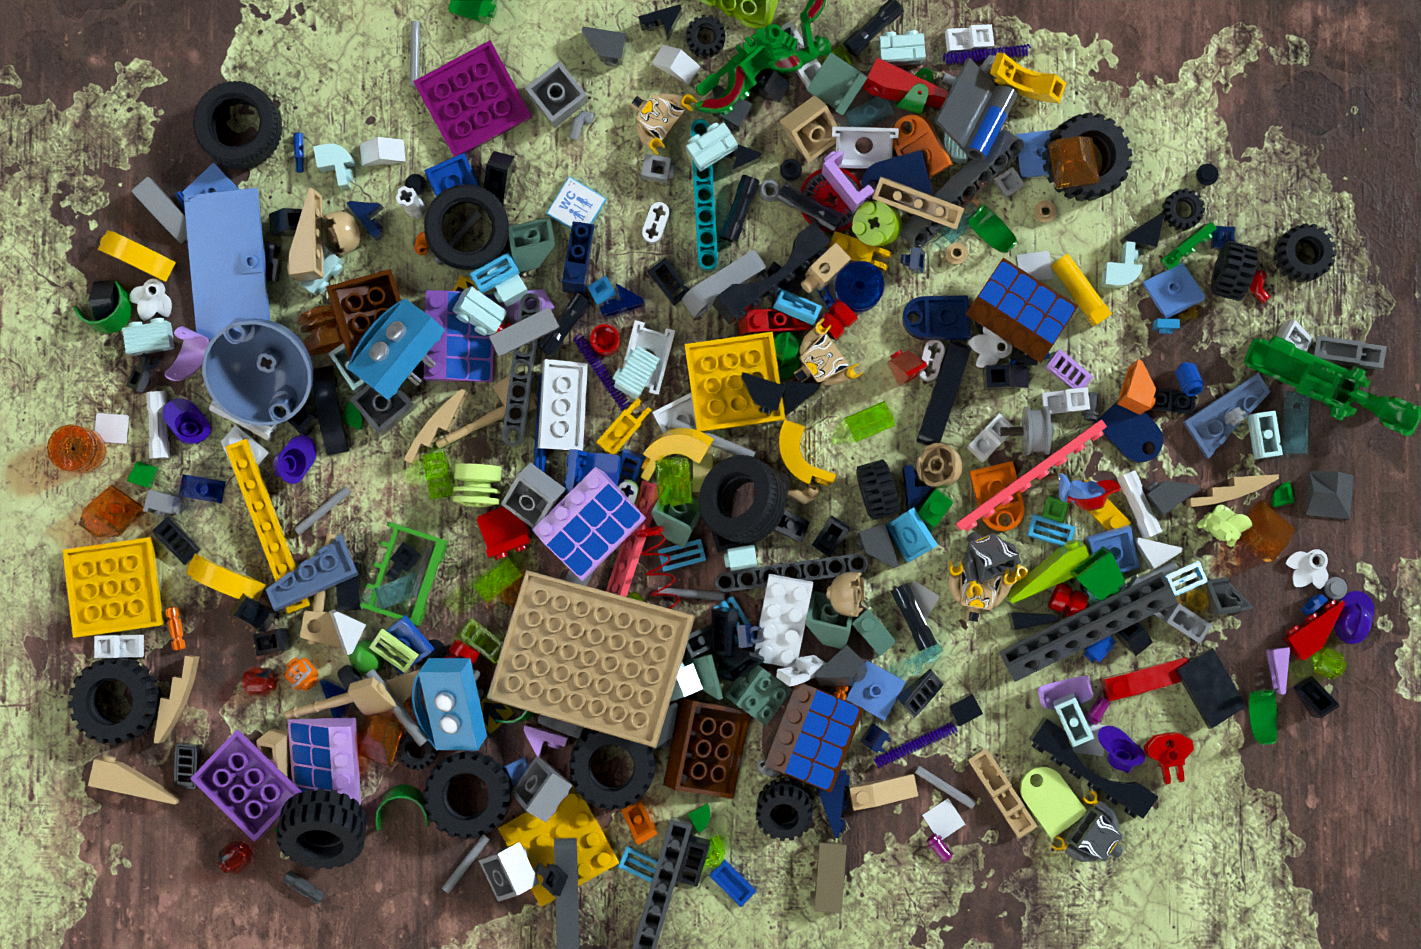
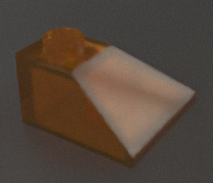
M1078 136L1058 139L1049 144L1056 189L1100 182L1092 138Z
M111 485L83 508L79 526L96 538L119 537L146 512L143 511L144 507Z
M1260 500L1247 515L1253 524L1252 527L1241 532L1239 540L1263 561L1273 562L1288 545L1295 528L1265 502Z
M380 714L365 715L357 740L358 755L391 767L404 728L402 723Z

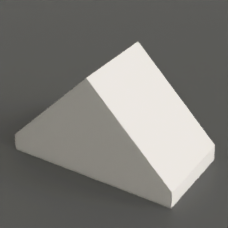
M662 45L652 62V65L689 86L700 69V66L684 51L667 45Z
M376 137L360 144L362 167L406 162L404 140Z
M1294 319L1284 322L1276 336L1294 343L1296 348L1306 352L1314 340Z
M1134 538L1135 547L1149 569L1157 568L1182 551L1181 547L1143 538Z
M334 609L330 610L329 612L343 652L350 655L353 653L366 624Z

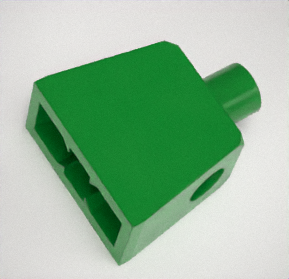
M934 488L917 510L920 518L925 521L923 523L929 532L937 526L953 504V499L938 488Z
M1104 546L1070 571L1071 575L1100 601L1119 593L1120 590L1118 588L1125 583V579L1113 554Z

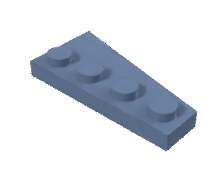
M1259 373L1254 374L1183 421L1206 459H1209L1214 454V451L1226 441L1234 429L1240 425L1238 424L1234 427L1232 424L1227 425L1224 416L1233 409L1240 407L1242 411L1245 410L1247 413L1244 416L1245 419L1270 393Z
M342 534L334 538L335 540L328 546L325 545L318 550V553L309 560L306 559L299 564L300 566L293 572L287 573L266 589L275 611L359 575Z

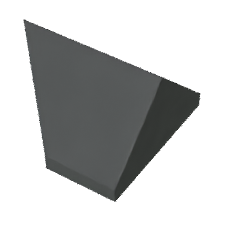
M1228 577L1207 580L1206 590L1211 615L1235 613L1254 608L1230 584Z

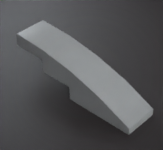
M1133 575L1125 589L1143 580ZM1179 603L1154 614L1198 643L1202 642L1212 627L1210 623Z

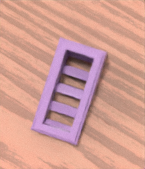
M1060 349L1056 351L1044 367V369L1071 389L1084 388L1093 378L1091 374ZM1060 359L1063 360L1064 362L1061 364V366L1058 369L1055 368V365L1058 363V361ZM1068 364V365L1071 366V367L1068 369V371H1067V372L1065 373V375H1064V374L1061 373V372H1062V370L1066 367V365ZM1075 369L1077 371L1076 375L1073 377L1072 380L1068 379L1070 374ZM1083 375L1084 379L1078 386L1074 384Z
M1290 648L1267 649L1271 681L1275 694H1286Z

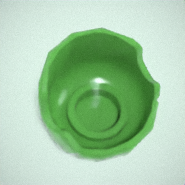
M368 639L358 641L353 653L349 655L351 666L357 672L364 675L372 669L378 672L382 669L385 661L383 657L369 648L372 641Z

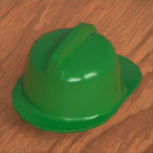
M796 331L773 334L779 379L787 380L792 378L794 372L799 368L800 360L798 358L801 356L799 349L802 339Z

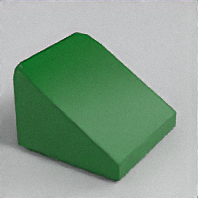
M136 461L127 482L152 489L158 467Z

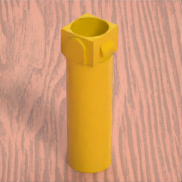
M1069 253L1051 265L1053 271L1093 327L1112 315L1108 306L1096 293Z

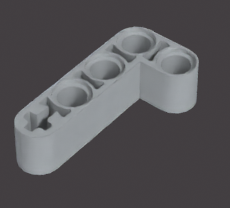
M752 250L695 285L685 294L682 302L693 318H697L712 306L716 296L729 286L749 282L757 277L758 273L766 270L767 266L756 250Z

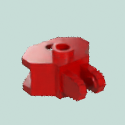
M1177 732L1153 735L1143 746L1145 755L1157 761L1158 766L1161 767L1165 785L1171 783L1169 767L1174 766L1177 780L1179 783L1184 782L1183 765H1185V759L1194 750L1193 740Z

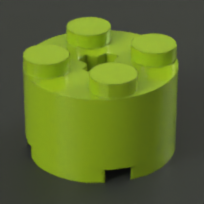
M867 201L857 209L853 218L852 231L861 242L867 245L886 246L898 239L902 232L903 223L896 207L880 201ZM877 220L880 223L879 227L875 224Z

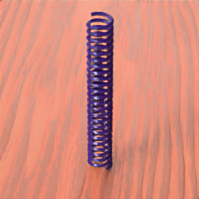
M1021 44L1020 46L993 47L992 49H976L975 51L969 50L968 52H948L943 54V61H945L946 57V64L949 65V57L950 65H952L953 56V64L955 65L956 55L957 64H959V56L960 63L962 64V54L965 63L966 55L969 58L970 53V58L973 60L974 55V62L976 63L977 53L978 62L980 61L979 54H981V61L983 62V52L984 60H986V52L989 56L990 52L993 55L994 51L996 56L997 51L1000 53V49L1001 53L1005 51V54L1010 58V51L1012 50V58H1017V49L1019 50V57H1021V48L1022 56H1025V48L1026 56L1028 57V47L1030 49L1031 46L1029 44Z
M578 334L573 339V342H575V345L583 353L591 368L599 376L600 382H603L602 385H605L604 388H607L608 393L613 397L612 399H615L614 402H617L616 405H619L620 411H624V407L630 401L628 399L623 400L626 396L620 398L624 395V393H621L622 391L616 392L618 389L613 390L615 388L613 386L615 384L612 376L606 378L610 373H607L608 370L602 372L606 369V367L602 368L604 364L597 367L602 361H600L598 355L595 356L596 353H593L592 347L588 348L591 344L586 345L589 341H586L585 335L578 338Z
M950 721V724H944L940 728L937 727V730L934 729V732L931 730L927 734L924 733V736L921 735V737L918 736L914 740L911 739V742H905V745H899L895 749L892 748V751L889 750L882 753V755L879 754V757L876 756V759L874 758L873 760L878 768L884 767V764L887 765V762L890 764V760L891 762L897 761V758L900 760V756L903 758V754L906 756V752L908 755H910V752L913 754V750L916 752V748L919 750V747L923 748L922 745L924 747L926 745L929 746V743L932 745V741L935 743L939 739L942 740V737L945 739V735L948 737V733L952 735V733L955 734V731L958 733V730L954 723Z

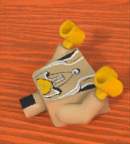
M653 94L648 101L637 95L632 101L631 106L639 111L636 116V130L642 143L651 148L655 155H658L657 147L665 148L664 143L686 115L683 107L688 111H693L689 104L691 102L697 103V100L692 95Z
M824 318L820 319L816 327L804 336L799 349L801 356L798 358L803 366L794 372L795 377L801 383L812 377L816 383L839 385L852 378L855 379L861 376L863 372L859 374L854 372V367L859 364L856 363L849 366L826 334L831 325L828 328H823L821 323L824 321Z
M952 561L948 563L950 569L949 590L953 599L958 602V605L968 607L966 620L979 622L981 609L991 611L992 608L998 607L1007 597L1012 585L1017 582L1018 573L1016 572L1015 576L1009 577V569H1006L1004 579L1003 576H998L982 583L976 580L977 584L982 587L983 592L977 597L976 591L972 589L973 597L968 598L966 590L970 587V582H967L962 562L959 561L958 567H953Z

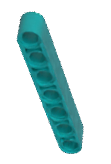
M704 119L695 120L690 129L691 138L697 135L694 132L696 128L703 127L707 129L710 126L709 123ZM692 160L698 265L701 271L711 273L718 266L713 166L710 165L704 169L709 173V176L706 179H700L697 176L699 169ZM701 192H708L710 198L702 201L698 198V195ZM703 213H708L712 219L704 223L699 217ZM704 235H710L713 241L710 244H703L701 238ZM707 256L714 259L713 265H703V258Z

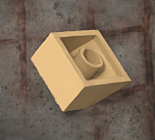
M815 95L779 121L788 138L808 163L836 143V137H832V127L838 126L827 105Z

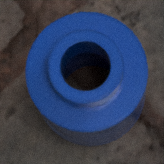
M1185 362L1178 366L1175 376L1182 391L1187 396L1200 394L1204 389V382L1196 365Z
M1108 636L1084 648L1085 652L1083 655L1091 663L1094 661L1100 663L1114 649L1113 645L1116 641L1111 636Z

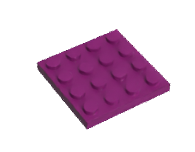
M491 40L413 81L454 157L462 153L466 154L532 118Z

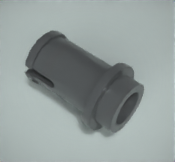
M1088 392L1090 410H1085L1082 412L1084 420L1097 421V417L1100 416V413H1098L1100 394Z

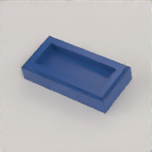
M726 859L709 874L740 907L756 892V889Z

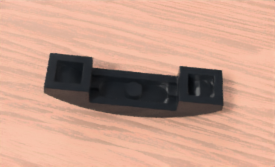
M334 365L313 369V392L326 453L329 456L349 452L347 434L343 426L336 387L338 385Z

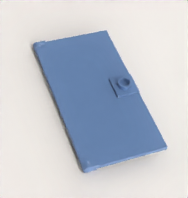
M258 188L183 196L196 333L211 340L220 330L228 326L236 318H255L270 321ZM234 327L235 331L241 332L238 328Z

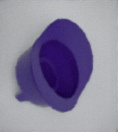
M176 398L170 400L165 405L163 418L179 441L185 444L197 445L209 436L211 431L209 421L191 401L184 398Z
M306 435L293 437L285 448L275 456L273 461L274 475L281 477L289 484L300 482L316 459L317 450L313 440Z
M1352 591L1341 599L1344 600L1345 605L1335 622L1334 629L1340 640L1349 644H1356L1364 640L1372 628L1374 604L1367 594L1361 591Z
M1104 726L1098 731V740L1107 751L1108 763L1113 768L1129 773L1134 766H1138L1145 761L1146 755L1144 751L1119 728Z

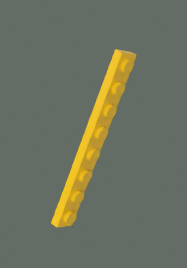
M244 439L225 446L274 579L277 582L287 573H291L297 568L249 441ZM305 598L285 608L287 613H291L309 606L310 603L308 598Z

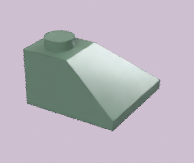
M550 217L509 226L511 253L519 272H527L539 268L554 248L555 240Z
M669 484L666 485L651 512L657 526L664 527V531L661 532L667 540L683 548L687 544L701 516L698 499Z
M812 590L806 626L823 645L843 649L847 644L853 617L839 614L832 607L830 599H827L826 593Z
M712 653L686 660V665L684 666L694 665L703 688L702 690L718 700L723 699Z

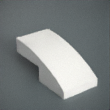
M992 24L971 25L969 28H955L945 31L947 53L994 47Z
M1088 387L1041 393L1042 407L1048 406L1050 415L1090 410Z
M999 413L966 448L981 462H984L1008 437L1000 436V427L1009 428L1014 426Z
M144 635L94 636V658L144 657Z
M815 655L796 658L795 666L778 669L777 678L788 686L798 685L814 678V674L826 662Z

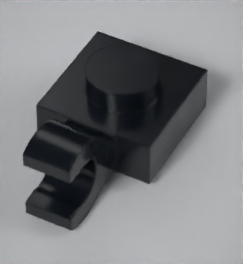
M267 242L265 247L266 280L278 282L282 260L276 258L280 253L281 245Z
M773 262L768 269L770 276L778 272L782 267L778 263ZM797 272L794 280L789 284L784 282L779 287L796 295L802 288L801 282L806 277Z
M143 353L138 367L134 366L126 386L144 393L151 381L152 373L149 371L158 366L159 359L153 357L151 362L148 363L150 355Z
M403 542L390 558L395 564L385 576L395 581L402 570L409 573L422 555Z
M539 862L535 871L544 878L541 885L553 896H560L568 875L558 865L547 864V866H544Z

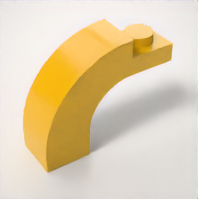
M997 52L990 74L996 77L994 82L997 84L1013 87L1017 94L1043 102L1060 104L1066 82L1058 75L1036 72L1022 67L1005 53Z
M109 230L101 238L98 250L165 282L176 263L147 247Z
M784 420L779 434V453L789 473L806 485L810 484L812 477L816 478L815 482L824 486H828V483L833 484L836 474L811 466L801 454L800 441L805 426Z
M677 428L662 433L654 439L643 453L647 458L641 467L644 470L641 478L649 481L661 460L670 454H682L700 464L714 438L690 428Z
M194 554L186 572L187 575L191 576V579L237 599H240L244 593L259 601L266 585L252 577L218 565L198 554Z

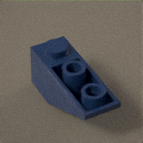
M572 222L562 277L563 292L574 294L577 292L578 294L585 295L594 224Z
M843 768L839 772L832 793L816 787L835 838H839V833L844 832L845 820L841 819L842 810L846 811L847 797H844V789L849 788L850 775H847L846 769Z

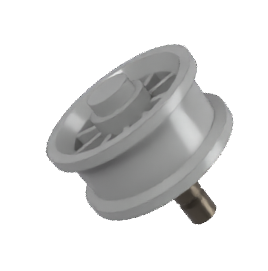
M1043 406L1042 410H1030L1029 407H1024L1021 427H1000V436H1022L1025 456H1029L1031 452H1043L1044 455H1049L1053 437V425L1051 424L1048 406Z

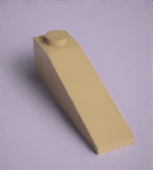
M881 176L872 198L953 229H957L965 209Z
M314 188L308 189L289 252V262L287 263L289 275L298 282L324 278L322 196Z
M102 755V758H97L93 761L88 786L174 805L182 802V797L127 764L115 761L116 757Z

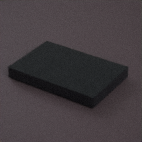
M1214 648L1208 649L1175 670L1208 729L1214 728L1247 707Z

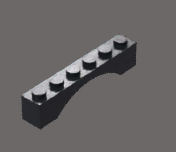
M815 222L811 223L798 233L793 242L789 260L778 272L758 282L732 284L716 296L712 305L729 325L735 320L740 322L747 316L749 309L752 307L754 310L757 309L764 302L763 299L767 295L772 297L780 290V285L784 282L789 284L794 280L798 271H806L813 264L811 261L816 257L819 259L828 250L827 248L831 240Z
M1045 717L1042 718L1029 737V740L1033 742L1031 746L1042 754L1044 751L1052 755L1051 761L1060 767L1062 764H1065L1070 768L1068 772L1079 780L1083 777L1089 781L1087 786L1097 793L1099 790H1102L1107 794L1105 798L1116 806L1120 803L1126 807L1124 812L1134 819L1137 816L1144 819L1158 798L1157 795L1140 783L1111 781L1090 771L1075 755L1068 741L1066 731Z

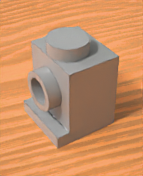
M645 154L641 173L642 180L668 183L669 178L673 179L675 165H671V158ZM662 168L663 172L661 174L655 173V169Z
M149 490L143 511L168 517V514L178 515L181 509L180 497Z

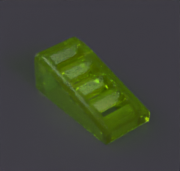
M446 452L422 455L430 499L453 496ZM441 459L440 464L430 465V461ZM440 468L443 470L441 473H431V470ZM444 477L445 481L433 483V479ZM446 486V490L434 492V488Z
M471 618L458 636L490 661L497 663L504 641ZM477 627L478 630L470 639L469 635L472 633L474 628ZM484 632L485 635H484L483 638L480 640V642L477 644L476 641L479 639V637L481 636V634ZM489 639H493L487 646V648L483 649V647L489 641Z

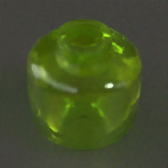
M1323 647L1320 651L1314 653L1310 661L1313 663V670L1316 674L1331 680L1341 677L1347 666L1343 653L1330 647Z

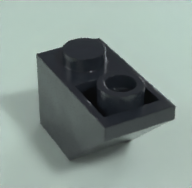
M765 68L756 75L755 81L757 84L751 87L749 91L766 100L780 103L790 83L775 70Z
M1012 364L986 365L983 368L984 390L1029 388L1027 366Z

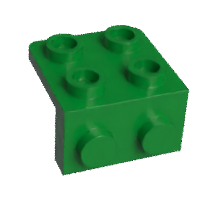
M451 0L448 9L452 14L489 25L491 18H494L496 15L498 0Z

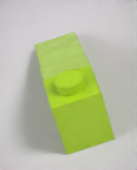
M1080 540L1067 541L1064 546L1054 551L1025 578L1014 585L1006 598L1013 604L1074 578L1070 571L1089 557L1086 545Z

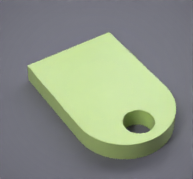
M1038 766L1027 771L1020 782L1022 800L1051 839L1058 836L1086 814L1087 810L1057 771L1049 767ZM1033 774H1040L1042 777V782L1039 786L1031 785L1030 778Z

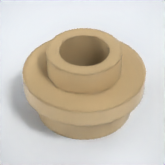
M1041 201L1035 206L1034 216L1039 222H1051L1056 216V207L1050 201ZM1042 208H1047L1049 210V214L1044 215L1042 213Z
M954 242L947 247L945 255L950 263L958 265L966 260L968 251L962 243ZM953 250H959L961 255L959 257L954 256Z

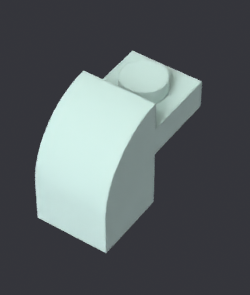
M337 144L313 146L317 168L321 172L336 170L338 186L342 190L351 189L350 182H353V175L351 169L347 168L356 166L352 156Z
M1126 242L1122 245L1121 263L1107 262L1103 265L1101 287L1123 288L1137 279L1143 265L1134 264L1138 259V249H1135V242Z

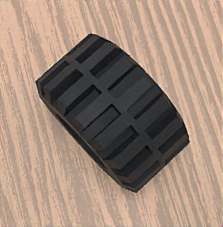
M1308 223L1295 226L1277 241L1279 244L1274 248V251L1277 252L1274 255V260H1278L1276 267L1277 269L1281 267L1283 270L1281 274L1283 276L1289 275V280L1297 279V282L1302 283L1304 281H1312L1330 270V266L1335 262L1332 258L1336 256L1337 251L1333 250V247L1336 246L1335 241H1330L1332 235L1324 233L1326 231L1325 228L1317 229L1318 225L1312 224L1309 226ZM1297 242H1305L1312 247L1315 254L1312 265L1304 264L1296 257L1295 246Z
M1230 240L1225 243L1217 257L1212 273L1211 292L1213 295L1241 301L1251 286L1257 267L1258 254L1255 247Z
M884 459L857 466V481L868 516L875 520L899 513L900 506L897 491L889 466Z
M780 778V782L772 780L770 786L766 784L763 787V791L759 793L756 808V820H758L759 828H763V833L765 835L771 834L770 838L774 840L778 837L780 841H785V838H789V841H792L794 836L800 838L803 836V831L807 832L809 830L813 816L812 795H809L807 787L803 789L802 783L798 782L796 784L794 779L785 781V778ZM780 804H788L793 806L796 811L790 815H781L775 812L773 808Z

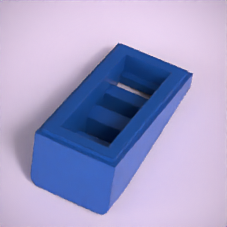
M624 449L620 461L619 484L624 481V479L620 478V475L632 478V481L637 483L645 459L643 454ZM626 458L638 461V463L634 464L626 461ZM625 466V467L634 469L635 472L632 473V472L623 470V467ZM627 485L628 487H630L629 491L625 490V495L627 497L630 493H633L630 485Z

